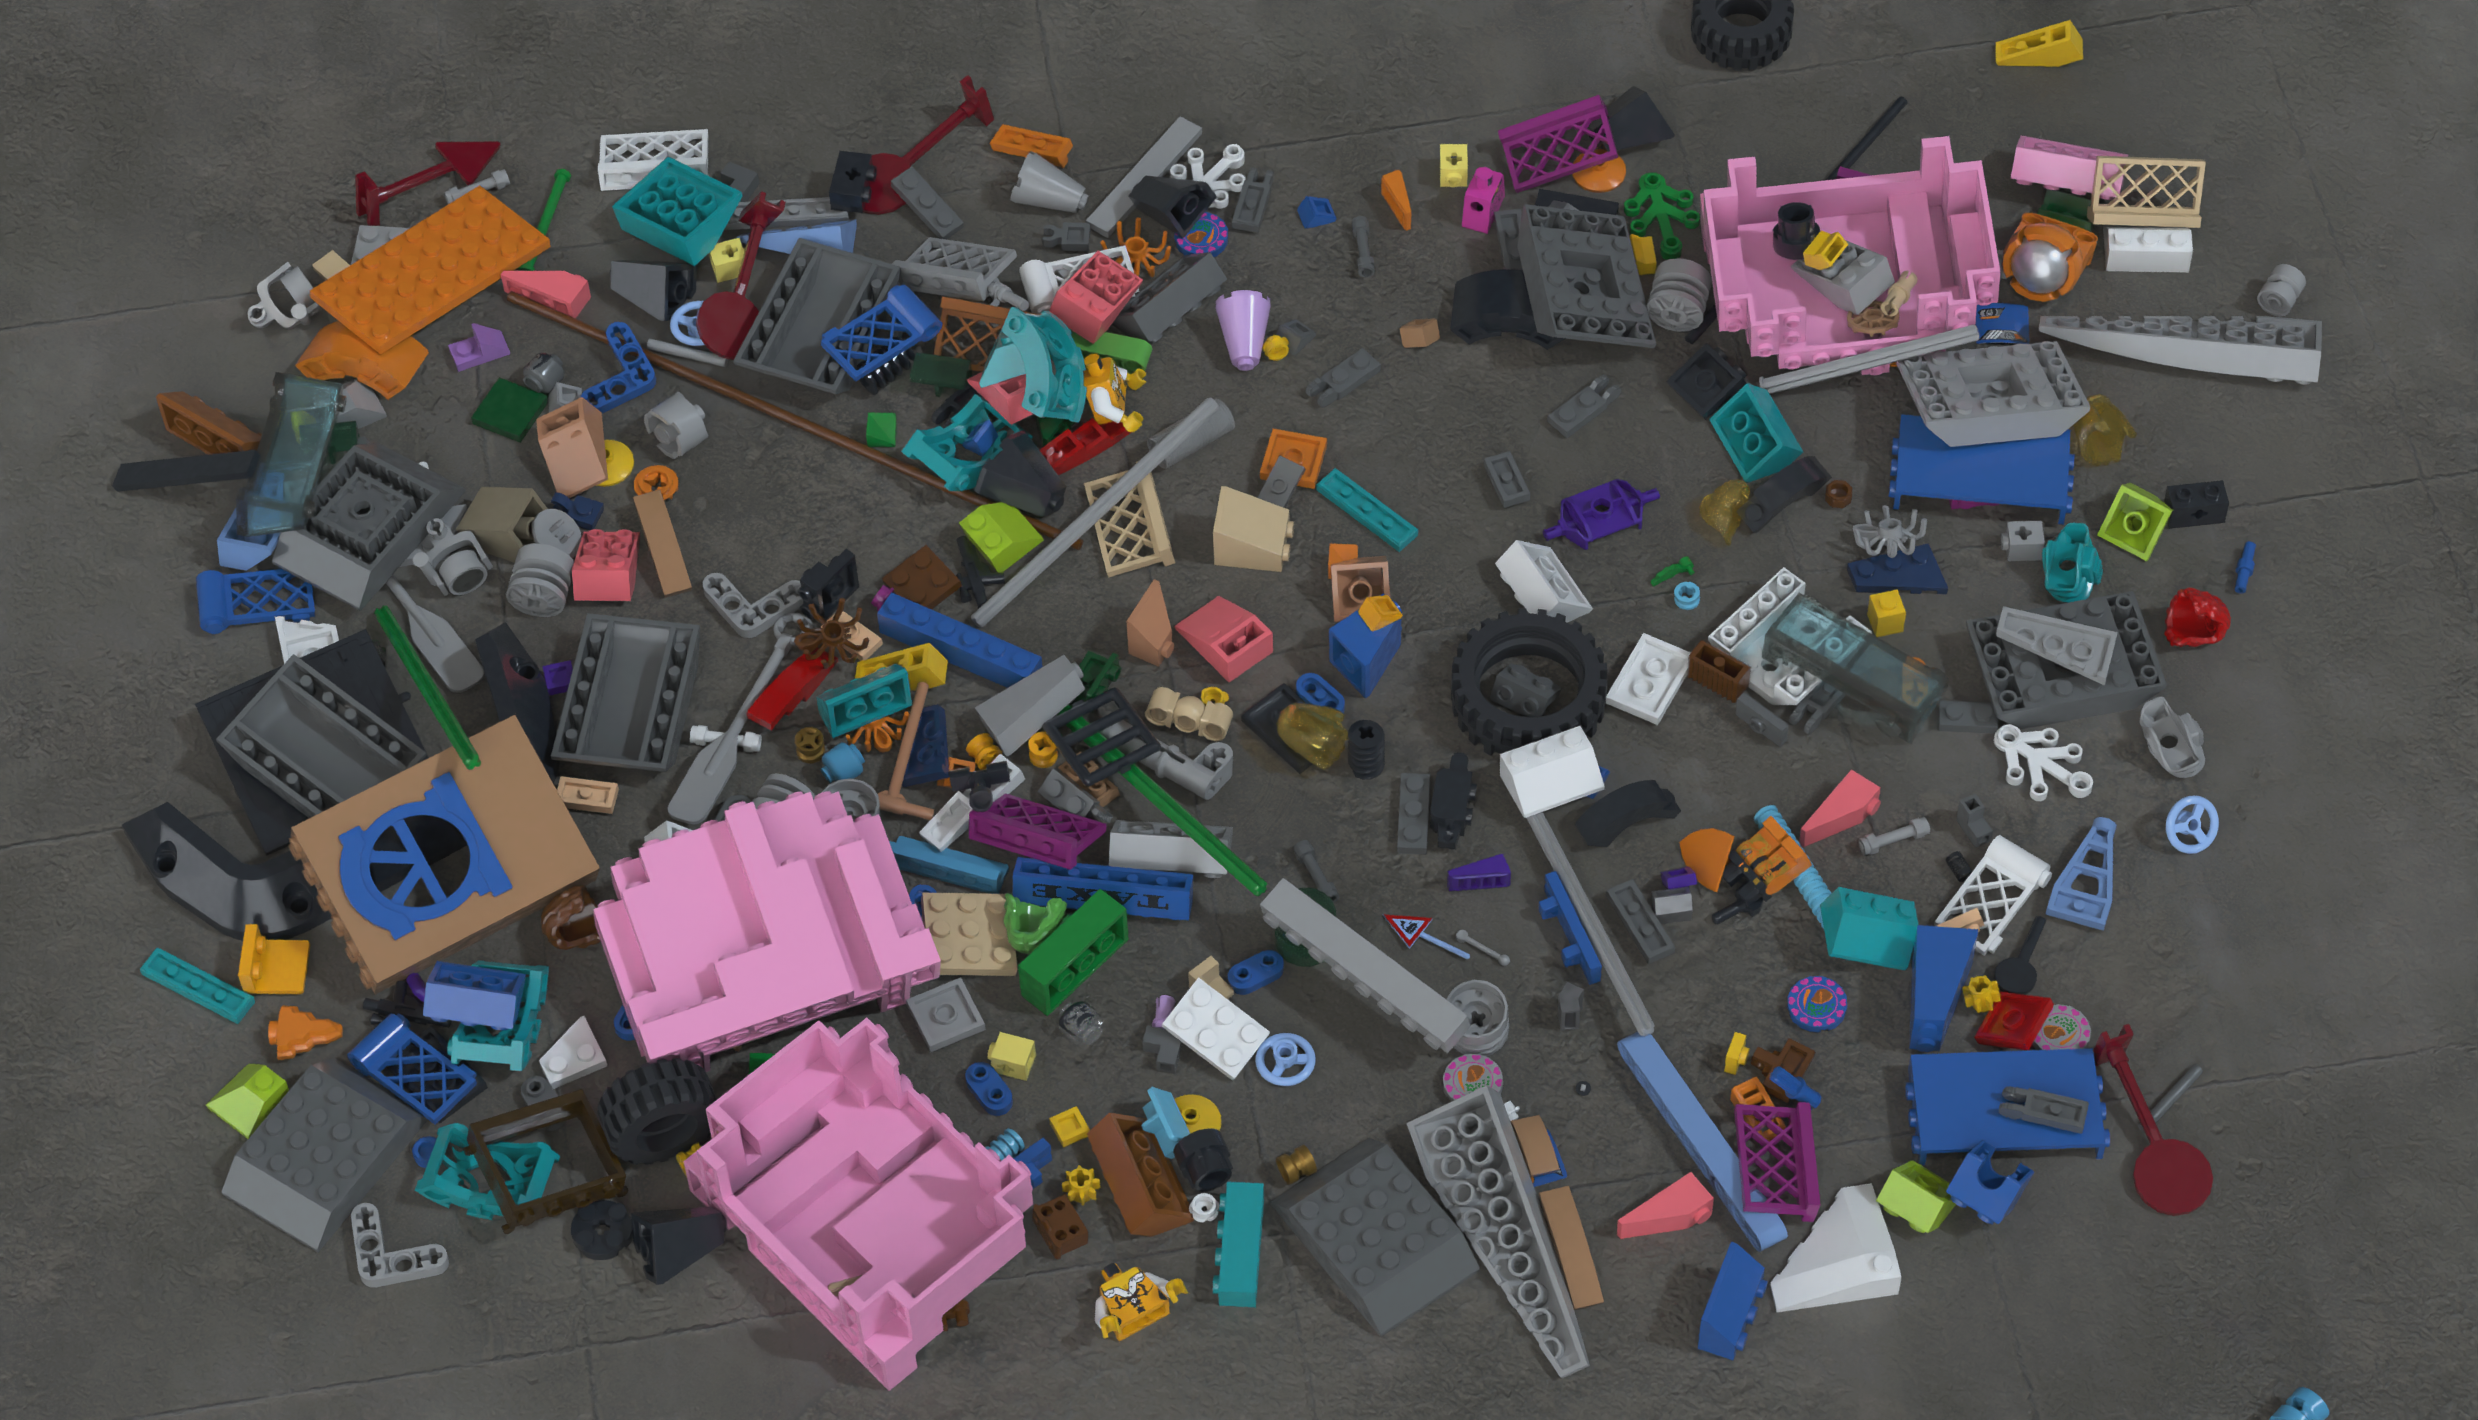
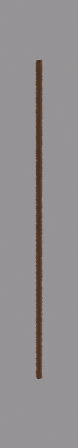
M513 291L507 296V301L609 345L606 332ZM618 337L622 346L626 344L623 339ZM642 348L651 364L978 507L997 503L970 490L948 491L944 487L946 481L938 476ZM628 352V354L637 358L639 356L636 352ZM1021 513L1040 534L1055 539L1062 532V530ZM1079 538L1070 547L1080 550L1083 540Z

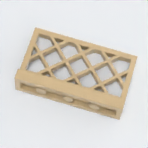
M2097 156L2091 207L2088 206L2087 218L2093 224L2200 228L2202 217L2199 215L2206 161L2203 159ZM2103 163L2115 164L2120 169L2109 180H2106L2102 175ZM2135 164L2142 165L2146 172L2133 181L2126 172ZM2162 165L2169 166L2173 172L2160 182L2153 172ZM2188 166L2197 167L2196 177L2187 183L2180 173ZM2124 174L2131 182V185L2118 194L2111 185ZM2151 175L2158 185L2145 195L2138 185ZM2175 177H2178L2185 186L2172 196L2165 186ZM2109 187L2117 197L2108 204H2099L2100 194ZM2136 188L2143 198L2135 205H2128L2123 198ZM2162 189L2170 199L2162 206H2154L2150 199ZM2189 190L2194 196L2193 206L2181 207L2176 200ZM2120 201L2123 203V205H2116Z
M1127 471L1084 483L1089 506L1098 499L1093 496V490L1103 487L1109 489ZM1150 472L1124 496L1126 498L1119 507L1114 505L1110 509L1115 513L1109 522L1099 519L1094 524L1108 578L1162 561L1164 566L1175 564L1152 472ZM1132 500L1142 504L1136 514L1125 510ZM1121 515L1132 519L1125 529L1115 525ZM1138 522L1147 526L1142 536L1131 532ZM1111 530L1121 534L1115 544L1105 541ZM1127 537L1137 541L1131 552L1121 548ZM1143 545L1154 550V554L1146 557L1137 555ZM1116 553L1127 557L1122 564L1111 566V560Z

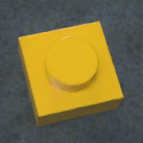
M1734 1033L1726 1055L1724 1072L1736 1075L1739 1065L1745 1066L1750 1048L1745 1047L1747 1035Z
M1077 1106L1049 1118L1050 1125L1063 1148L1088 1137L1087 1133L1090 1129Z

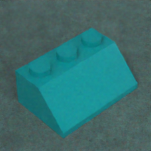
M1002 329L987 358L979 382L981 388L1026 374L1024 362L1018 348L1002 332Z
M1747 383L1709 419L1745 482L1749 483L1775 474L1790 465L1803 453L1802 448L1766 389Z
M898 664L882 667L872 674L853 679L843 686L829 689L823 694L816 696L819 714L832 738L912 706L908 672Z
M1838 887L1820 904L1829 956L1904 971L1908 968L1914 947L1917 925H1919L1913 901Z

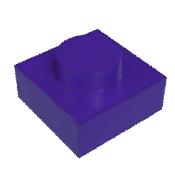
M571 660L542 666L549 696L567 692L573 671Z
M1690 867L1660 872L1662 884L1667 889L1689 888L1690 885L1697 884L1696 873Z

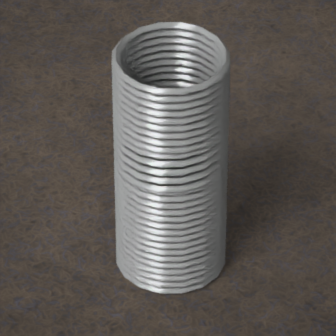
M1215 399L1219 409L1167 456L1159 466L1163 469L1170 468V466L1234 430L1235 421L1226 404L1220 399ZM1187 416L1149 437L1147 440L1149 451Z

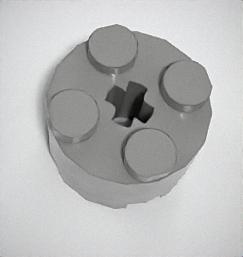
M680 392L672 394L644 415V423L648 434L654 432L660 442L656 446L672 459L683 456L708 438L703 422L705 418L704 411L699 405H692Z

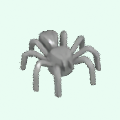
M1884 505L1882 506L1884 520L1879 522V528L1872 525L1869 511H1864L1866 524L1853 526L1856 544L1866 549L1869 555H1878L1884 544L1887 546V555L1890 558H1894L1897 555L1898 546L1906 555L1914 552L1916 540L1922 538L1926 533L1927 519L1923 518L1921 520L1920 532L1914 535L1910 531L1915 527L1918 510H1912L1910 525L1905 529L1902 527L1900 520L1890 518L1889 507ZM1909 538L1911 539L1910 547L1906 549L1903 543ZM1880 540L1876 550H1871V547Z

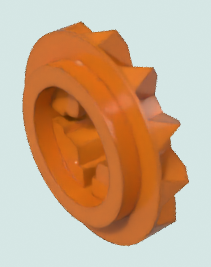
M649 466L641 470L635 477L634 491L637 495L652 492V486H655L660 479L661 487H658L657 490L661 491L664 500H672L673 494L678 492V477L672 469L666 466Z

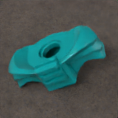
M2068 523L2054 541L2048 540L2046 547L2042 549L2045 588L2054 599L2061 602L2086 600L2091 594L2093 585L2101 583L2103 575L2102 561L2096 548L2092 545L2088 526L2083 523ZM2066 560L2073 561L2076 564L2069 571L2062 570L2059 566Z

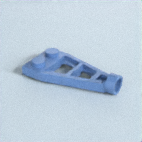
M2104 817L2094 819L2091 830L2055 882L2046 909V915L2104 931L2112 904L2113 837L2117 827L2115 822ZM2089 850L2104 855L2102 868L2083 863ZM2080 874L2097 878L2098 894L2091 895L2072 889L2071 885Z

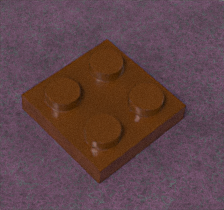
M927 545L882 578L886 587L889 589L894 588V594L931 610L962 587L960 580Z

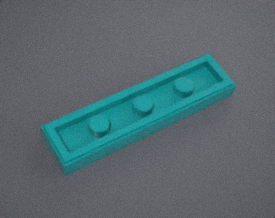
M1334 468L1316 484V490L1398 552L1418 536V529L1338 469Z
M158 947L140 968L141 975L236 1024L240 1023L255 1003L254 996Z

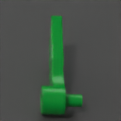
M1688 556L1683 557L1679 560L1678 564H1672L1658 572L1650 583L1654 587L1682 572H1688L1690 575H1693L1695 573L1692 569L1694 564Z

